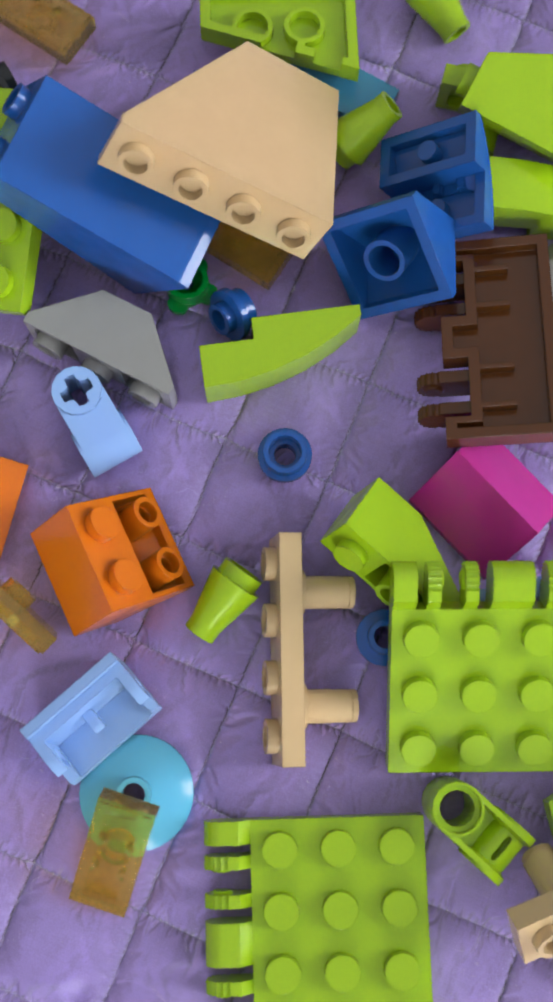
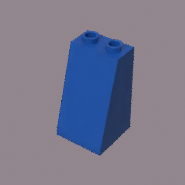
M47 75L26 86L22 83L18 84L12 90L2 108V113L7 116V119L0 130V203L134 294L188 289L221 221L97 164L99 155L119 119Z

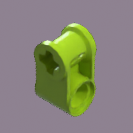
M441 776L434 778L427 784L422 793L421 804L423 812L429 821L459 847L457 850L498 887L504 881L501 873L522 847L531 848L536 841L520 824L498 806L493 805L476 788L455 777ZM451 791H460L464 798V808L461 814L454 819H443L440 813V802L443 797Z

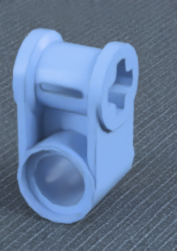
M72 366L63 369L56 375L51 389L54 403L72 433L70 436L94 478L143 451L125 417L119 409H116L99 378L93 371L82 366ZM81 389L87 395L88 402L79 406L71 395L73 391Z

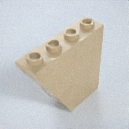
M246 41L124 112L102 149L97 164L304 259L333 226L339 90Z

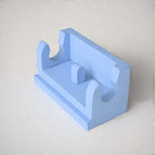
M109 652L19 731L58 777L63 774L70 784L77 785L155 716L162 707L128 665L112 652Z

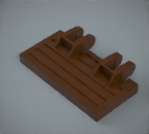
M547 233L456 241V273H463L456 274V294L454 297L437 301L436 303L464 301L465 303L435 305L434 307L428 306L418 309L414 315V326H416V329L418 328L420 331L423 330L425 332L441 331L443 369L468 367V370L440 371L438 373L432 372L420 375L421 377L417 378V392L422 396L433 398L436 396L470 395V401L433 403L422 406L418 411V423L423 425V427L446 428L447 448L553 442V297Z

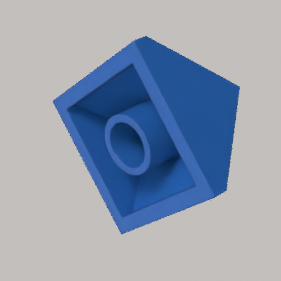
M417 191L335 215L333 226L322 237L351 304H360V320L450 299L456 294L455 219Z

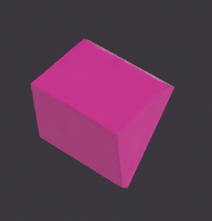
M504 445L462 447L408 500L465 561L478 562L480 577L483 580L486 579L489 561H507L533 539L553 517V495Z

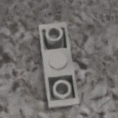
M100 290L28 311L23 322L34 338L32 344L43 353L58 360H61L65 354L81 362L82 367L93 371L100 382L108 384L112 378L130 387L127 393L144 405L156 408L158 403L174 409L178 398L151 313L105 290Z

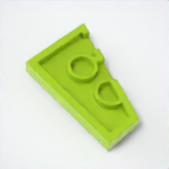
M200 0L201 40L233 49L249 41L289 64L358 82L359 53L355 0Z

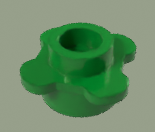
M202 259L193 277L191 289L167 291L169 295L167 305L172 313L183 315L192 306L201 303L210 305L211 295L217 291V287L209 282L207 274L208 264L204 259Z

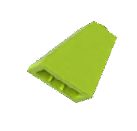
M488 52L480 67L470 62L455 91V94L464 98L457 113L464 114L477 110L481 114L484 127L553 163V54Z

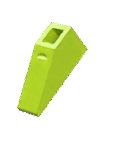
M380 477L352 496L320 540L333 553L335 560L341 566L354 571L375 590L377 597L388 606L391 561H416L418 568V602H423V580L426 561H439L444 573L442 601H459V592L421 514Z

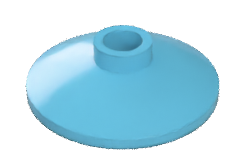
M141 734L132 735L83 778L79 791L81 811L90 830L105 844L126 852L149 851L171 840L185 824L194 798L192 775L182 755L164 740ZM136 783L144 789L145 798L142 804L131 805L125 800L124 790L128 784Z

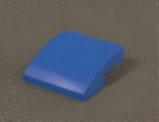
M477 110L381 140L379 189L390 196V199L413 191L419 192L455 219V239L494 230L493 188L489 152L482 117Z

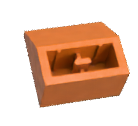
M151 488L66 505L30 533L74 637L117 623L195 586Z

